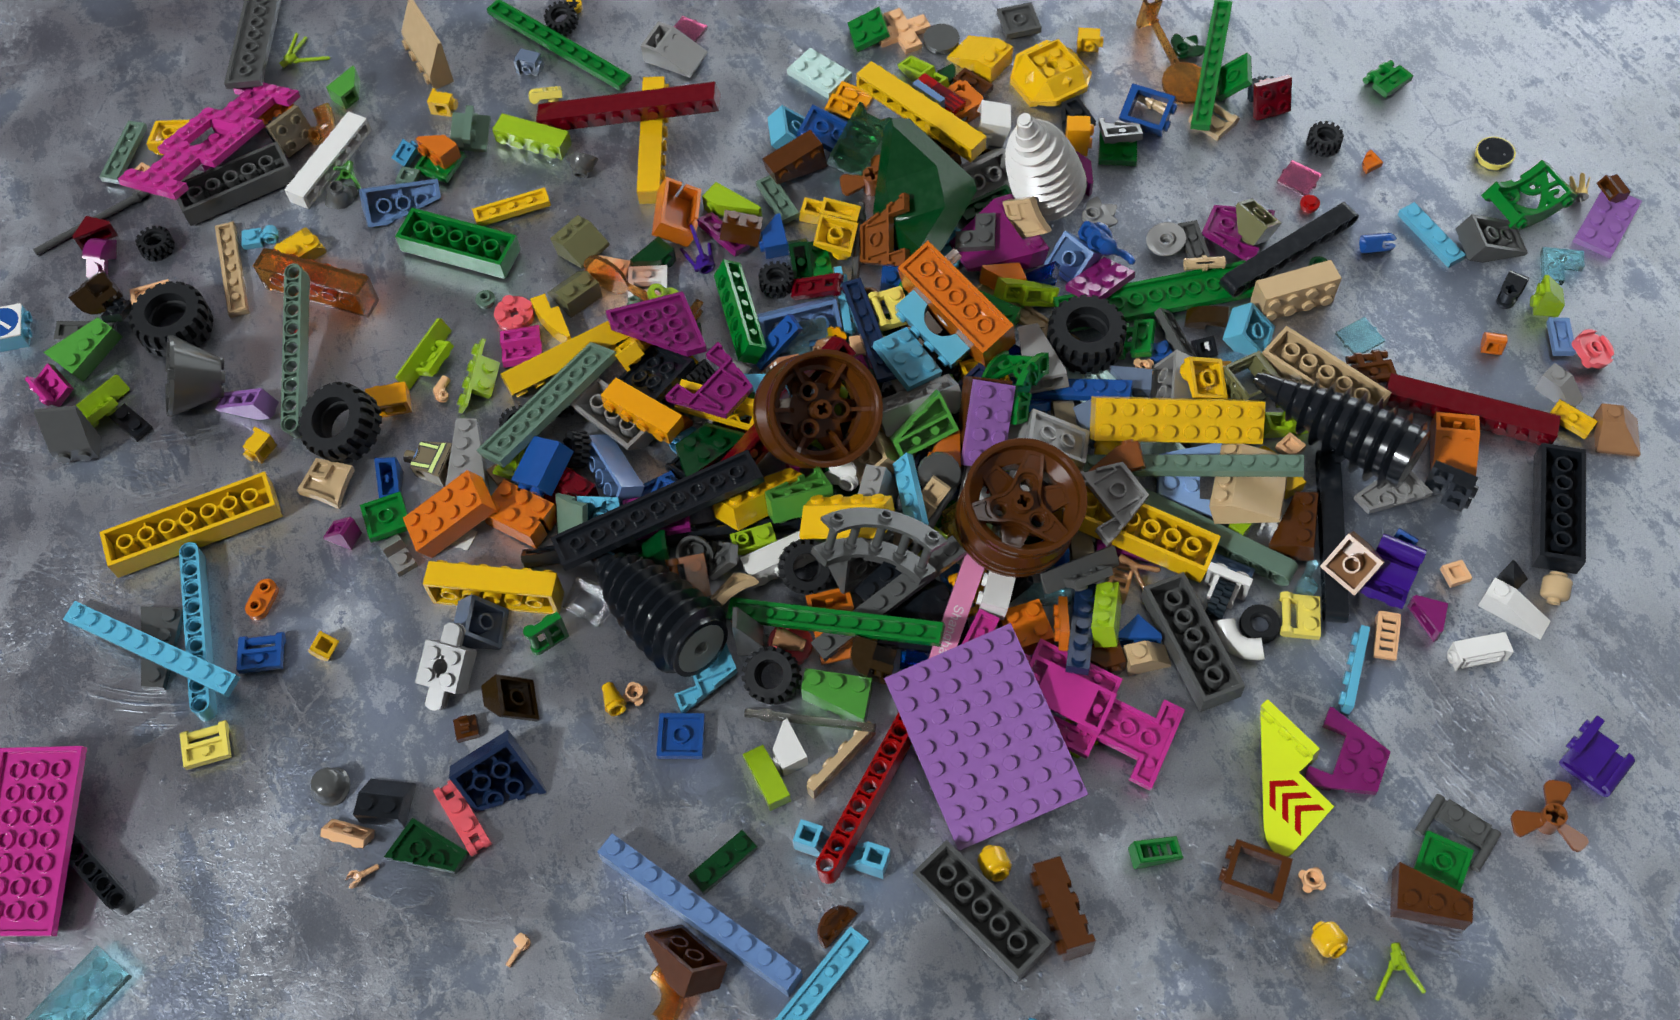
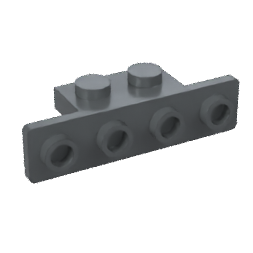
M1110 545L1040 573L1044 593L1050 594L1065 587L1075 589V591H1082L1087 589L1088 585L1092 583L1099 584L1105 582L1107 577L1114 575L1112 569L1119 566L1116 548Z

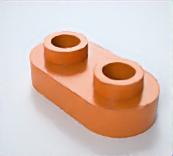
M263 579L256 584L245 606V611L251 619L261 620L268 615L279 592V588L273 580Z

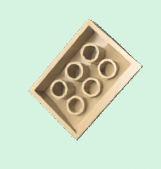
M408 0L401 30L404 39L401 42L406 51L409 50L408 53L411 60L417 62L415 63L420 73H424L423 78L427 85L431 84L433 88L438 89L454 82L440 40L414 0Z
M1246 444L1221 445L1220 455H1282ZM1215 477L1209 505L1214 524L1280 522L1288 477Z

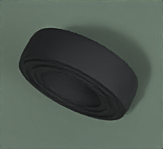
M1257 604L1248 607L1242 613L1239 627L1243 636L1247 638L1261 637L1263 644H1267L1277 637L1281 622L1278 614L1272 608ZM1256 617L1264 618L1268 622V629L1257 631L1252 627L1251 621Z

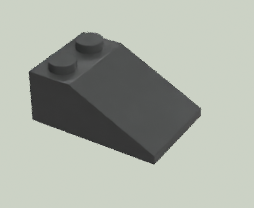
M1472 214L1455 228L1458 239L1462 243L1469 261L1485 263L1525 256L1528 254V251L1518 229H1510L1508 226L1510 222L1508 220Z
M76 405L34 409V415L48 450L58 463L99 459L102 437Z

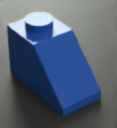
M779 213L773 217L761 232L762 241H759L760 252L765 253L766 260L789 255L788 243Z

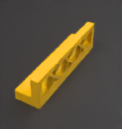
M681 379L679 384L693 394L703 386ZM749 397L727 419L677 404L674 406L676 411L744 430H749L754 424V399ZM744 415L752 416L749 424L741 422L739 418Z

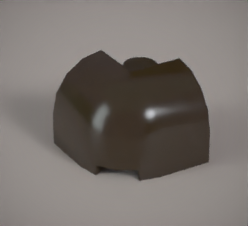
M102 269L82 283L77 290L71 292L68 298L82 312L93 315L105 312L111 303L116 299L122 298L123 294Z
M855 635L850 650V662L858 675L872 678V681L887 685L884 678L892 675L897 650L877 645L876 641Z

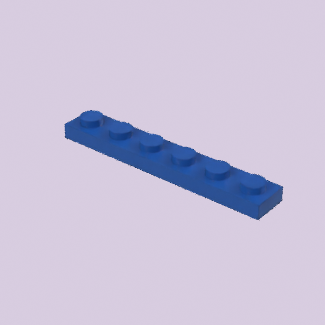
M1010 377L1012 385L1016 384L1017 379ZM1068 379L1069 387L1032 393L1031 399L1088 401L1091 399V396L1131 397L1133 381Z

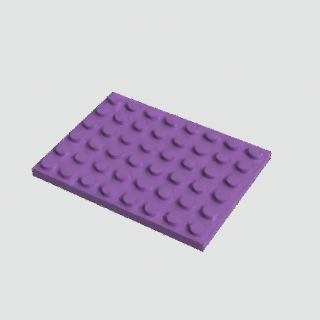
M1011 623L884 678L958 851L1088 795Z

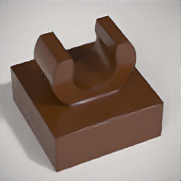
M475 714L453 719L458 743L480 738L478 720Z

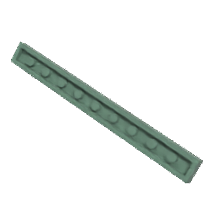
M1087 455L1083 471L1088 472L1106 455ZM1143 455L1146 469L1131 472L1134 476L1304 477V455Z

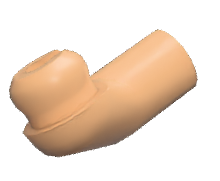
M442 375L433 388L435 399L440 403L446 402L449 398L446 387L451 380L445 375Z

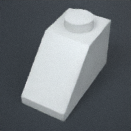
M788 719L783 720L773 747L774 758H772L778 771L781 770L784 777L809 765L807 755Z

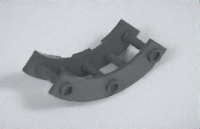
M869 507L848 508L821 516L820 520L829 528L826 542L812 547L811 554L824 567L838 562L850 561L853 557H863L865 561L881 564L885 561L895 565L896 570L904 573L920 585L935 576L937 570L928 561L931 553L946 545L948 540L930 526L899 512ZM864 527L877 528L874 539L858 538L860 529ZM851 529L847 538L836 539L838 533ZM886 530L902 534L898 546L883 541ZM910 538L924 547L921 557L907 550Z

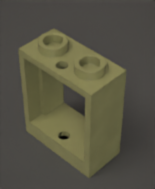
M1260 350L1223 367L1227 394L1231 399L1262 400L1268 397L1260 390L1253 394H1248L1234 375L1245 369H1249L1254 377L1258 372L1263 373L1265 371L1268 374L1280 377Z

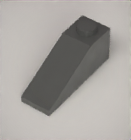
M733 607L732 630L738 656H752L751 653L754 651L759 652V648H768L769 635L765 634L764 627L738 607Z

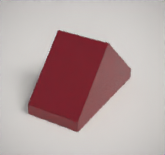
M85 216L74 233L73 239L80 249L83 250L84 245L89 239H111L118 236L110 221Z

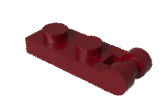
M831 273L795 279L793 281L791 298L797 301L828 295L840 296L842 292L840 285L843 282L844 275L841 273Z

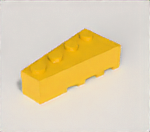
M787 468L765 476V482L712 505L715 518L740 531L769 516L765 491L784 482L791 484L797 481V476L802 473L792 468Z

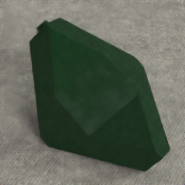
M891 119L883 129L873 215L885 210L886 205L891 201L895 202L898 200L901 193L909 194V212L894 217L895 246L898 249H909L911 256L926 241H929L941 252L977 191L975 180L910 119Z

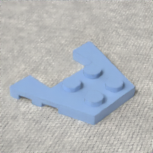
M1222 443L1196 446L1159 455H1220ZM1157 476V494L1177 504L1193 509L1194 512L1200 515L1204 514L1212 518L1209 507L1210 500L1200 499V477Z

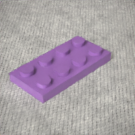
M1601 190L1572 242L1607 258H1611L1642 200L1629 195L1626 200L1614 203L1609 201Z
M973 379L961 465L972 466L986 449L999 442L1008 440L1016 386Z

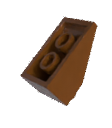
M682 924L646 932L645 938L668 985L679 996L688 998L720 989L728 964Z

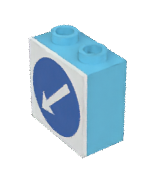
M21 303L0 307V352L30 347L32 315Z

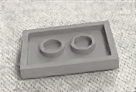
M1033 408L1029 413L1026 438L1040 440L1057 447L1080 468L1086 464L1090 431Z

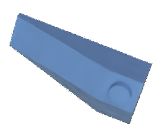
M438 179L359 189L362 209L368 228L388 225L408 215L411 208L419 209L441 198Z

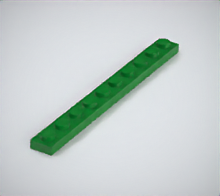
M496 0L487 8V13L615 89L621 91L632 81L631 75L506 2Z
M1214 0L1190 129L1210 130L1233 1Z
M731 597L726 615L727 620L732 621L733 607H738L761 625L848 636L857 635L864 638L941 647L945 629L944 622Z

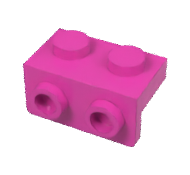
M49 363L46 364L36 378L30 376L25 378L26 382L30 385L29 388L47 406L54 405L60 407L74 389L57 368Z

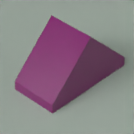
M352 517L333 521L323 539L352 550L362 532Z
M1419 595L1413 596L1407 605L1408 609L1433 642L1437 641L1444 630L1448 603Z

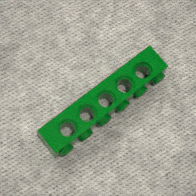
M723 259L713 276L738 361L757 364L767 347L745 274L740 262Z

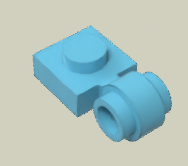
M273 225L265 226L263 231L261 228L242 230L241 246L244 250L263 247V242L274 244L279 239V231Z

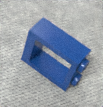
M1132 83L1120 113L1119 121L1139 123L1143 132L1162 137L1164 131L1168 132L1171 124L1169 118L1171 114H1175L1178 104L1175 103V96ZM1139 95L1167 103L1159 125L1131 116Z

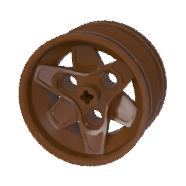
M829 349L806 352L785 359L775 365L760 382L753 403V420L763 445L780 461L799 468L837 467L857 459L874 442L883 417L882 396L872 373L853 356ZM808 370L823 371L815 382L804 373V371ZM841 384L845 386L851 399L839 396ZM804 386L810 389L809 397H805L802 393ZM784 387H786L790 397L779 400ZM836 404L840 405L842 409L840 415L834 412ZM851 421V425L843 437L840 423ZM781 423L791 424L787 435ZM806 423L811 426V432L808 435L803 430ZM817 439L825 450L813 451L806 448Z
M1015 438L989 447L972 464L956 505L955 526L963 548L976 563L998 575L1017 578L1033 576L1046 571L1064 555L1085 518L1088 497L1083 476L1075 463L1063 451L1040 440ZM1015 470L1017 472L1014 478H1012L1005 471ZM1044 480L1049 486H1042V481ZM985 485L991 497L979 500L981 490ZM1026 485L1030 488V491H1024L1020 486ZM1062 508L1060 522L1053 513ZM1000 510L1004 516H996L993 511ZM1031 521H1038L1041 527L1033 526ZM986 523H990L993 526H1001V538L993 533ZM1028 535L1044 539L1035 544L1023 545Z

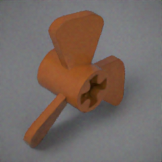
M875 155L871 158V166L864 169L863 176L841 175L840 186L845 196H850L863 189L865 194L875 196L880 155Z
M1549 780L1543 785L1546 806L1539 813L1516 810L1511 815L1513 832L1517 837H1523L1538 829V831L1546 835H1551L1558 831L1569 847L1575 852H1581L1589 844V840L1584 834L1566 824L1568 813L1563 804L1572 790L1571 785L1567 782Z

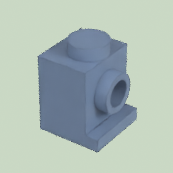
M521 48L513 60L516 73L519 75L523 72L538 76L544 68V62L542 61L541 54Z

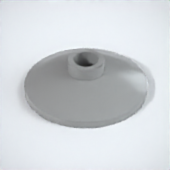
M1159 223L1149 230L1146 243L1149 250L1154 254L1171 256L1182 250L1186 243V234L1182 227L1175 223Z

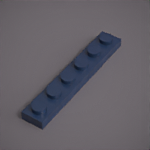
M861 278L842 282L841 287L877 384L897 379L872 347L873 342L883 338Z
M1092 583L1085 590L1075 591L1065 672L1082 675L1089 674L1093 639L1091 625L1097 584Z

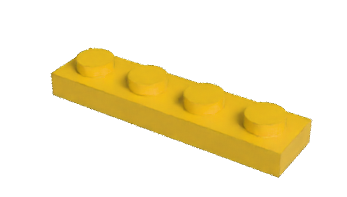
M543 187L472 208L476 224L485 226L549 207L551 203L546 189Z

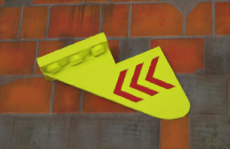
M1267 699L1260 709L1263 827L1266 842L1272 851L1289 857L1329 814L1334 806L1300 774L1308 764L1312 765L1318 759L1320 748Z

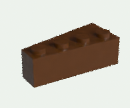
M1061 856L1034 863L1032 872L1029 873L1033 887L1037 886L1040 893L1037 896L1040 908L1046 910L1048 918H1045L1049 932H1053L1055 935L1054 947L1057 955H1062L1063 961L1066 962L1091 954L1096 940L1093 933L1088 934V921L1085 914L1080 915L1078 912L1080 911L1079 899L1074 891L1070 892L1069 888H1072V884Z

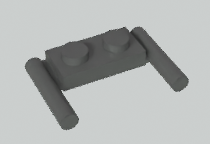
M1436 794L1414 833L1422 837L1432 820L1436 819L1439 823L1481 848L1470 866L1473 871L1480 872L1500 838L1501 832L1497 829H1492L1491 824L1450 799L1447 801L1442 795Z

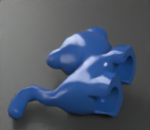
M1085 221L1078 231L1079 238L1087 242L1089 249L1105 256L1112 254L1120 256L1130 265L1136 262L1129 252L1117 247V242L1113 239L1112 231L1107 224Z

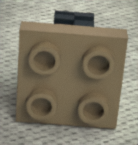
M296 105L283 112L282 115L274 116L273 120H269L268 124L265 125V130L273 143L277 141L283 154L288 158L317 137L300 108Z

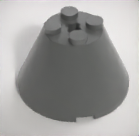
M168 335L165 372H167V384H165L166 415L172 417L215 399L224 398V386H221L225 383L226 377L225 371H221L224 370V358L215 356L173 335Z

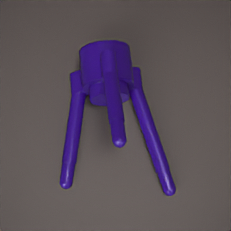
M691 224L690 229L699 251L696 262L683 248H680V251L691 263L695 272H700L701 274L710 273L715 267L711 243L707 244V255L703 252L695 228Z

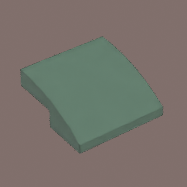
M561 493L556 494L557 534L588 521L587 503L575 501L574 496Z

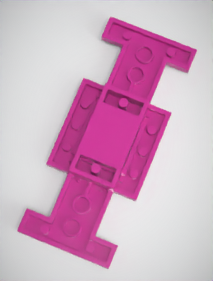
M267 83L257 87L233 89L235 94L240 95L239 97L229 102L222 110L211 107L204 108L200 114L190 119L185 126L179 128L176 133L165 139L157 147L160 154H164V157L153 163L145 172L132 168L126 170L118 178L120 185L177 200L189 190L187 184L181 182L182 179L193 170L205 172L210 167H217L265 127L263 120L257 119L275 103L289 107L301 97L299 91ZM210 127L213 128L214 133L209 135L204 142L194 146L189 145Z
M979 608L963 643L993 631L1000 618ZM1040 639L1032 657L1026 654L1025 656L1050 710L1078 723L1075 726L1053 715L1068 750L1087 759L1097 740L1137 760L1129 781L1150 791L1185 709L1164 699L1156 718L1116 699V693L1123 680L1122 678L1090 663L1088 675L1065 672L1068 652L1059 651V647Z

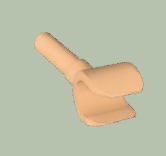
M375 864L360 872L351 870L345 880L353 878L356 881H353L349 888H356L362 878L378 870L379 866Z
M519 933L513 939L517 948L505 964L508 967H511L522 951L527 950L531 945L530 939L523 933Z

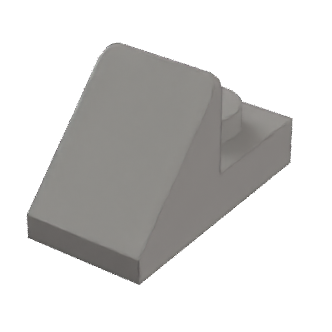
M398 534L379 544L399 577L418 567Z

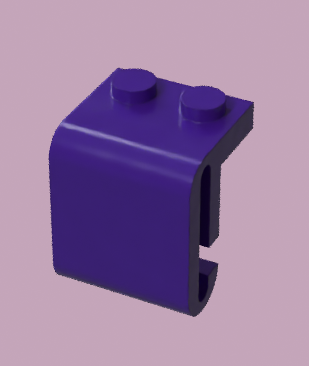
M1383 533L1376 552L1385 563L1359 592L1368 598L1385 602L1388 606L1403 609L1408 592L1427 550Z
M1597 715L1591 722L1586 719L1578 729L1581 732L1578 737L1574 735L1565 747L1568 750L1559 760V764L1563 769L1599 795L1609 797L1634 765L1635 758L1630 753L1624 758L1615 752L1619 745L1598 731L1605 720Z

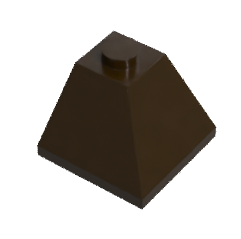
M495 674L481 685L484 707L497 716L535 722L540 720L534 681L532 679Z

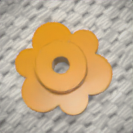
M830 326L827 328L826 337L835 336L847 339V334L840 327L834 328Z

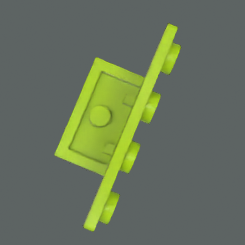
M441 318L436 319L395 376L398 382L405 381L409 390L419 376L433 377L454 348L450 341H445L452 330Z
M481 338L478 344L475 343L473 345L471 354L474 356L469 361L466 369L469 374L462 383L464 392L460 394L457 405H460L458 413L462 414L467 408L471 393L486 399H490L492 396L500 362L482 356L486 339Z
M115 374L76 404V406L91 425L96 427L100 423L99 419L103 416H109L116 411L115 407L119 405L116 400L127 393L130 388L119 375Z

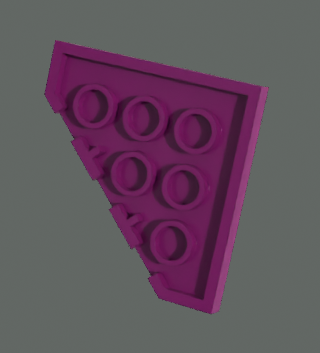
M683 291L605 311L610 328L613 331L687 357L707 352L706 344Z

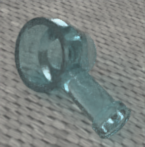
M1316 560L1307 561L1306 569L1294 588L1295 593L1310 596L1316 593L1319 585L1312 578L1315 569L1318 567Z

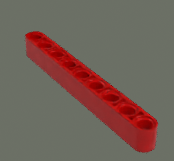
M899 712L817 858L816 869L818 876L825 884H832L840 877L912 744ZM880 770H884V771H885V772H883V773H877V772L880 771ZM869 789H875L873 792H866ZM859 808H864L863 811H856ZM849 827L854 828L851 831H845ZM837 847H843L840 851H834ZM826 867H833L830 871H823Z

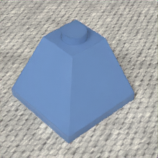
M1064 231L1044 264L1065 281L1069 282L1098 262L1103 255L1089 249L1087 242Z

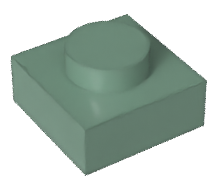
M402 166L395 182L398 184L418 181L421 172L418 169Z

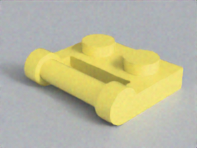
M561 86L533 88L528 93L529 101L533 104H537L542 99H548V102L559 101V98H563Z
M901 286L881 292L873 291L867 295L879 321L878 325L881 331L907 325L906 322L902 323L895 315L897 313L895 306L906 297ZM884 300L891 317L890 320L886 319L880 301Z
M1288 591L1281 592L1282 626L1280 627V635L1283 637L1319 640L1321 637L1320 596L1299 595ZM1291 604H1296V628L1291 626Z
M226 720L207 728L180 733L183 767L186 770L232 757L229 725ZM218 733H219V736H217V737H213V738H210V739H206V740L199 741V742H195V743H192V744H191V742H192L193 740H197V739H200V738L208 737V736L215 735V734H218Z

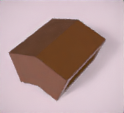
M1618 174L1612 176L1605 175L1596 183L1608 200L1614 203L1626 200L1631 192Z

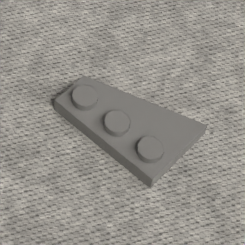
M1411 471L1399 488L1387 484L1383 488L1377 489L1376 480L1358 492L1353 499L1367 514L1431 497L1433 492Z

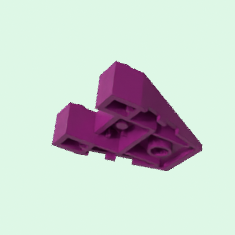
M1012 194L993 199L980 212L996 213L995 250L959 252L962 256L959 260L967 272L981 271L982 265L1019 262L1022 269L1025 270L1043 265L1046 261L1049 247L1040 235H1036L1023 240L1007 218L1003 201L1014 199ZM976 217L961 231L975 230ZM955 237L949 242L952 249H955Z

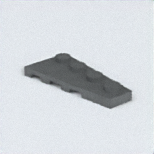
M141 606V631L177 647L183 625V607ZM141 657V687L144 690L166 691L171 670Z

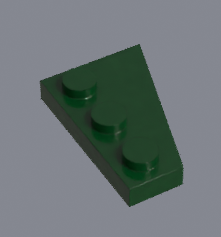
M412 818L384 857L391 861L456 874L470 854L465 849Z

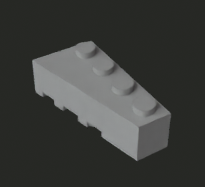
M456 418L446 485L466 470H469L483 478L490 493L486 471L487 464L485 458L476 451L483 444L482 430L476 418Z

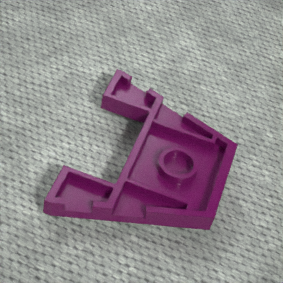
M1214 205L1203 228L1202 235L1245 261L1257 255L1259 252L1258 247L1240 242L1242 236L1238 233L1236 207ZM1268 210L1274 216L1275 211Z
M717 342L706 353V359L720 368L695 394L677 383L665 396L666 401L727 419L754 391L750 381L740 368H737L733 363L732 358L724 351L723 346Z
M1329 707L1322 728L1345 736L1332 775L1308 766L1304 778L1315 788H1321V790L1330 791L1335 789L1345 790V792L1376 795L1391 751L1336 709Z

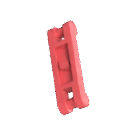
M449 780L447 785L442 788L437 787L433 792L470 856L473 857L478 854V850L483 847L488 848L492 843L466 799L452 781ZM453 792L455 796L447 801L445 796ZM475 837H480V839H478L474 843L471 842V840Z

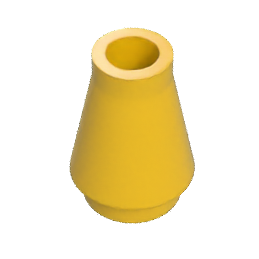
M613 682L605 683L601 687L605 711L610 716L621 715L626 710V701Z

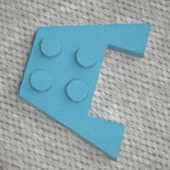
M727 643L718 658L707 669L693 676L695 686L674 694L681 713L688 712L738 673Z

